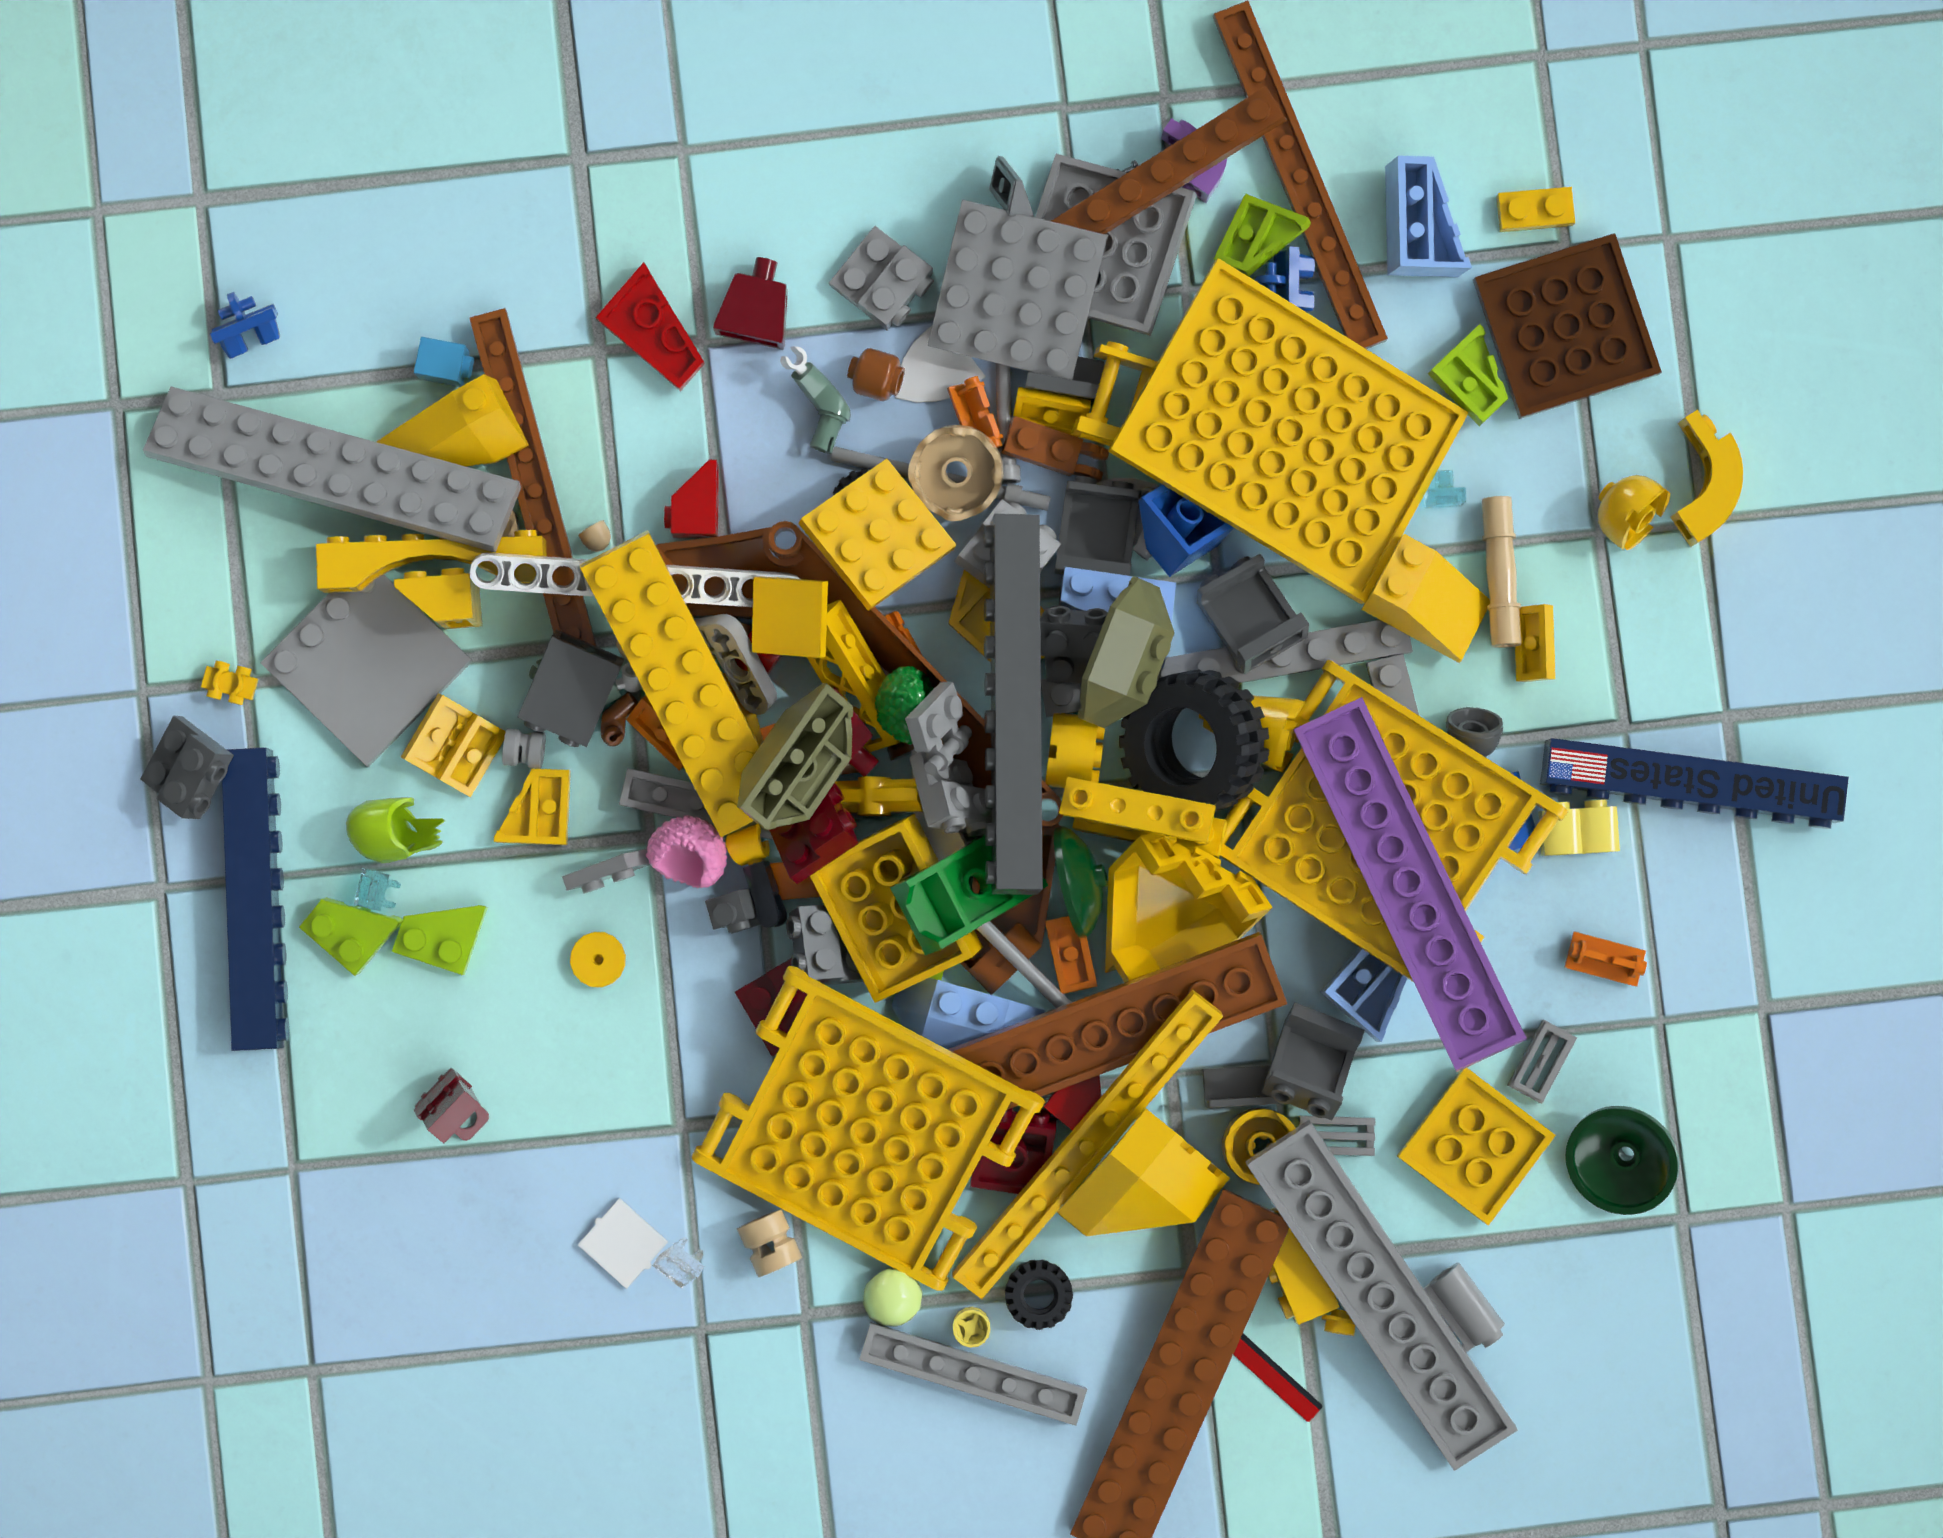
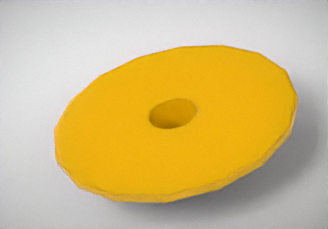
M592 932L582 936L575 943L571 951L570 965L574 975L580 982L590 987H605L613 984L621 976L625 968L626 954L622 944L614 936L605 932Z

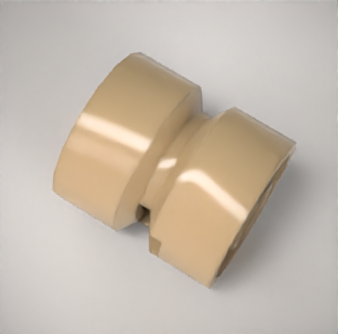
M782 1209L737 1228L745 1248L752 1249L753 1251L750 1260L758 1277L779 1270L802 1258L795 1239L787 1237L786 1233L790 1227ZM770 1241L774 1243L775 1250L772 1252L766 1244Z

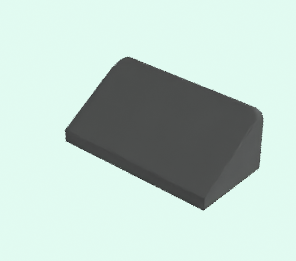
M998 156L995 160L989 187L990 192L1009 216H1015L1018 213L1034 217L1022 180L1005 158Z

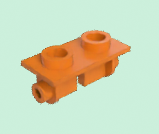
M978 376L966 379L964 384L948 387L947 390L959 424L973 427L983 432L993 441L997 449L1002 447L1001 440L1004 437L999 432L993 413L990 414L988 409L990 404L984 390V382H980Z
M1573 931L1564 968L1637 987L1640 975H1644L1647 967V961H1644L1646 950Z

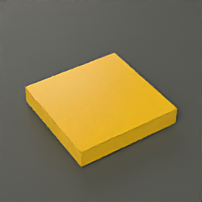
M765 576L754 577L752 652L812 658L826 657L828 581Z

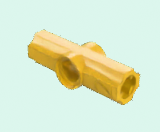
M865 776L858 777L856 781H835L844 796L841 804L850 814L857 813L859 816H891V813L923 812L915 778L891 780L890 777Z

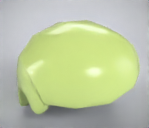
M888 1268L879 1272L866 1284L863 1306L869 1318L879 1325L896 1327L907 1323L917 1314L921 1308L923 1292L917 1280L896 1269Z

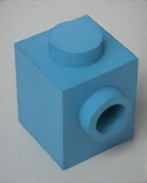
M421 336L414 374L420 380L461 387L463 386L464 378L470 379L474 357L469 356L470 351L463 344Z

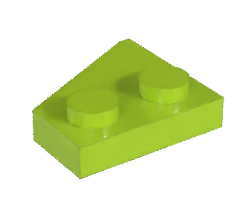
M1245 193L1214 256V261L1219 258L1243 274L1250 276L1308 229L1311 222L1306 216Z
M1481 324L1471 331L1428 373L1461 408L1469 412L1468 416L1479 427L1508 400L1504 384L1497 375L1498 367L1493 355L1490 356L1484 340L1486 333Z
M326 897L320 900L299 928L356 976L361 973L403 920L395 915L379 914L365 907L349 906L342 901Z
M478 905L404 916L392 952L460 975H465L488 907Z

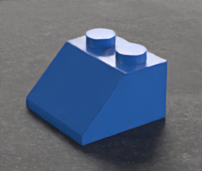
M1163 484L1139 500L1146 549L1169 577L1218 547L1234 529V527Z

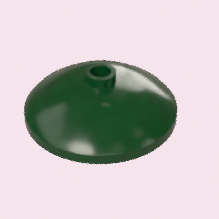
M1065 826L1057 827L1054 830V851L1064 902L1077 936L1079 938L1088 937L1094 930L1102 910V887L1108 886L1106 869L1104 864L1097 865L1088 845L1076 833Z
M1608 1106L1597 1109L1581 1119L1567 1142L1565 1160L1572 1183L1586 1200L1607 1212L1634 1215L1652 1210L1668 1197L1677 1181L1679 1155L1673 1138L1658 1120L1636 1108ZM1622 1147H1629L1634 1155H1626L1622 1151Z

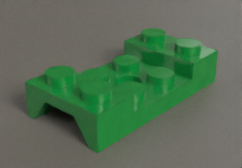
M985 835L979 836L966 846L890 887L925 955L945 948L1032 896L992 894V884H986L985 866L986 861H992V846H986ZM970 876L976 878L979 883L980 891L978 894L974 893L969 886ZM1042 878L1043 889H1044V888L1048 887L1049 885H1048L1046 879Z

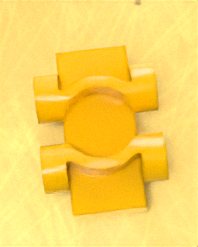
M217 660L214 667L206 666L201 688L208 689L207 697L221 700L222 693L229 695L228 702L243 705L244 699L253 701L258 679L250 677L252 669L237 666L235 673L228 671L229 663Z

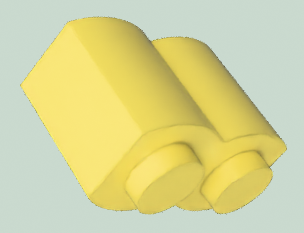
M1607 800L1584 801L1585 808L1570 809V802H1557L1569 812L1563 821H1557L1541 845V856L1620 851L1617 806L1607 807ZM1538 811L1539 821L1545 811Z

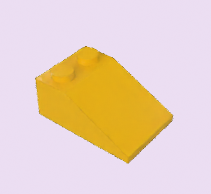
M1403 534L1361 610L1460 663L1487 612L1490 599L1437 551Z

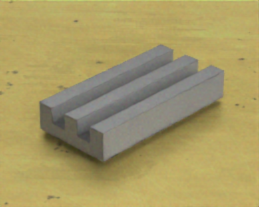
M1542 1020L1507 1086L1542 1104L1577 1037L1546 1020ZM1548 1030L1552 1034L1525 1085H1523L1520 1081ZM1560 1037L1565 1041L1538 1092H1536L1532 1088Z
M1299 1115V1126L1308 1120L1312 1124L1366 1125V1133L1317 1132L1322 1139L1366 1140V1147L1328 1146L1333 1155L1375 1156V1118L1334 1117L1331 1121L1326 1118Z

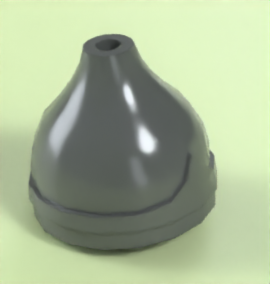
M1466 707L1450 712L1446 721V729L1449 735L1484 757H1487L1493 753L1500 742L1501 735L1503 734V721L1499 715L1492 711Z

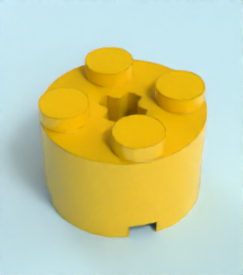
M1054 713L1045 783L1048 786L1065 789L1067 777L1099 782L1100 770H1093V767H1101L1103 743L1096 742V739H1104L1105 728L1082 720L1076 714Z
M1253 1108L1241 1112L1230 1121L1222 1137V1152L1226 1164L1241 1179L1260 1185L1246 1164L1248 1159L1257 1154H1254L1252 1151L1256 1147L1254 1140L1257 1137L1262 1140L1269 1139L1270 1143L1267 1144V1148L1296 1129L1287 1117L1270 1109Z

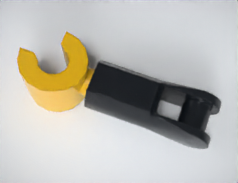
M755 824L727 835L725 843L731 858L738 865L744 866L748 864L747 867L743 868V872L752 900H754L759 923L766 928L784 925L787 921V911L779 894L770 862L762 861L763 858L769 856L770 847L769 840L761 842L760 825Z

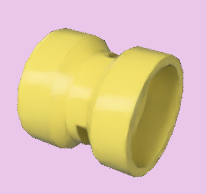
M973 1306L960 1310L953 1321V1334L956 1340L963 1346L970 1348L978 1347L985 1343L991 1330L986 1313L980 1308Z

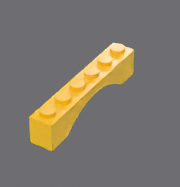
M536 530L514 531V537L501 538L496 553L547 556L546 540L543 536H537ZM423 534L402 535V541H387V536L384 535L364 536V542H349V537L343 536L327 537V543L316 544L317 589L323 593L359 592L387 572L413 562L439 559L471 564L475 557L481 553L495 552L440 537L439 539L424 540ZM483 561L478 564V567L496 576L498 575V568L493 562ZM520 564L516 567L514 576L521 583H530L536 577V570L530 564Z

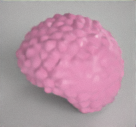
M685 815L682 818L677 817L676 819L672 818L670 821H665L648 840L645 856L648 858L649 864L657 872H660L661 875H664L666 879L672 878L674 882L679 880L680 883H686V885H691L692 887L708 888L714 885L724 874V868L727 865V848L725 847L723 837H720L715 826L698 817L694 818L693 816Z

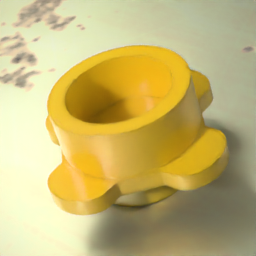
M1335 1309L1331 1311L1330 1315L1321 1317L1322 1320H1326L1324 1331L1354 1336L1356 1325L1345 1310Z

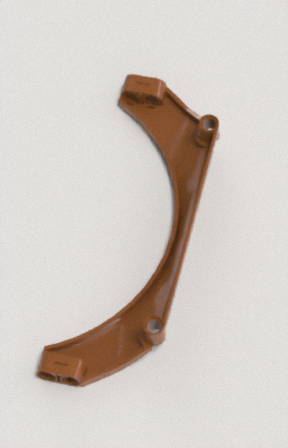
M782 521L769 528L656 545L666 565L781 572L794 574L804 580L828 581L827 606L832 602L842 601L886 676L898 667L913 666L923 671L925 676L930 678L934 688L940 682H947L876 607L869 611L865 608L817 546L792 522ZM789 531L795 534L796 542L790 549H780L776 546V537L781 532ZM682 574L671 575L680 593L683 592L687 586V578ZM717 576L708 578L704 584L705 593L710 596L721 594L725 587L724 580ZM749 579L742 585V594L746 598H753L754 579ZM686 603L693 618L728 614L735 618L753 619V607ZM957 692L962 702L963 716L957 722L958 728L962 725L968 726L972 731V736L968 740V746L960 754H954L953 758L967 761L973 775V786L985 789L986 785H991V771L985 770V749L991 748V733H985L984 719ZM1043 780L1042 801H1052L1058 810L1057 816L1053 820H1042V878L1046 879L1049 886L1044 888L1038 895H1032L990 920L1028 959L1042 947L1041 944L1043 943L1056 861L1054 830L1057 827H1061L1058 823L1063 815L1059 814L1062 800ZM973 877L972 891L978 894L980 886L976 878ZM975 929L974 931L983 948L972 958L960 964L992 995L1017 969Z

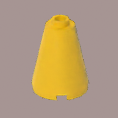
M1254 696V700L1251 703L1254 708L1261 707L1265 716L1260 719L1262 728H1268L1269 739L1264 740V748L1269 749L1268 761L1262 763L1283 773L1294 755L1287 751H1291L1294 743L1299 742L1293 730L1298 727L1299 723L1288 720V718L1294 720L1306 702L1291 698ZM1199 714V719L1203 720V728L1213 733L1209 723Z

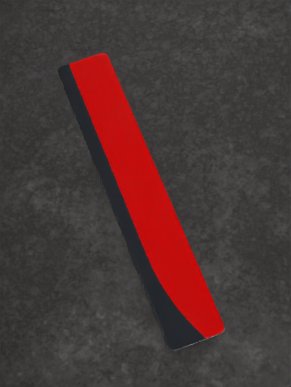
M1244 1333L1242 1334L1233 1355L1301 1417L1310 1422L1322 1409V1404Z

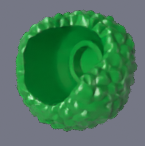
M913 666L898 667L886 676L875 697L877 722L882 726V730L893 736L895 740H900V742L912 745L913 742L905 718L934 689L930 678L925 676L923 671Z

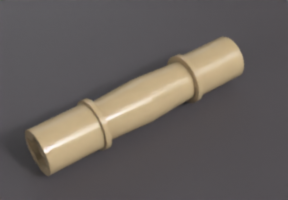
M1487 497L1482 499L1484 528L1482 540L1486 542V573L1490 605L1487 606V610L1489 611L1491 647L1507 648L1520 646L1519 609L1521 604L1517 603V572L1513 539H1516V534L1514 533L1512 497Z

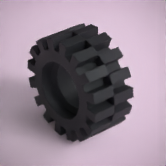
M1030 1260L1025 1264L1019 1265L1009 1276L1005 1287L1006 1305L1013 1318L1023 1324L1024 1327L1035 1328L1036 1330H1043V1328L1047 1327L1052 1328L1055 1324L1062 1322L1066 1318L1065 1316L1072 1306V1285L1066 1273L1056 1264H1052L1047 1260ZM1043 1280L1051 1285L1054 1297L1049 1306L1043 1309H1034L1026 1303L1024 1291L1030 1282Z

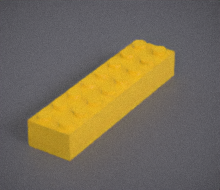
M647 530L580 564V569L720 837H723L754 821L737 807L742 771L760 746Z

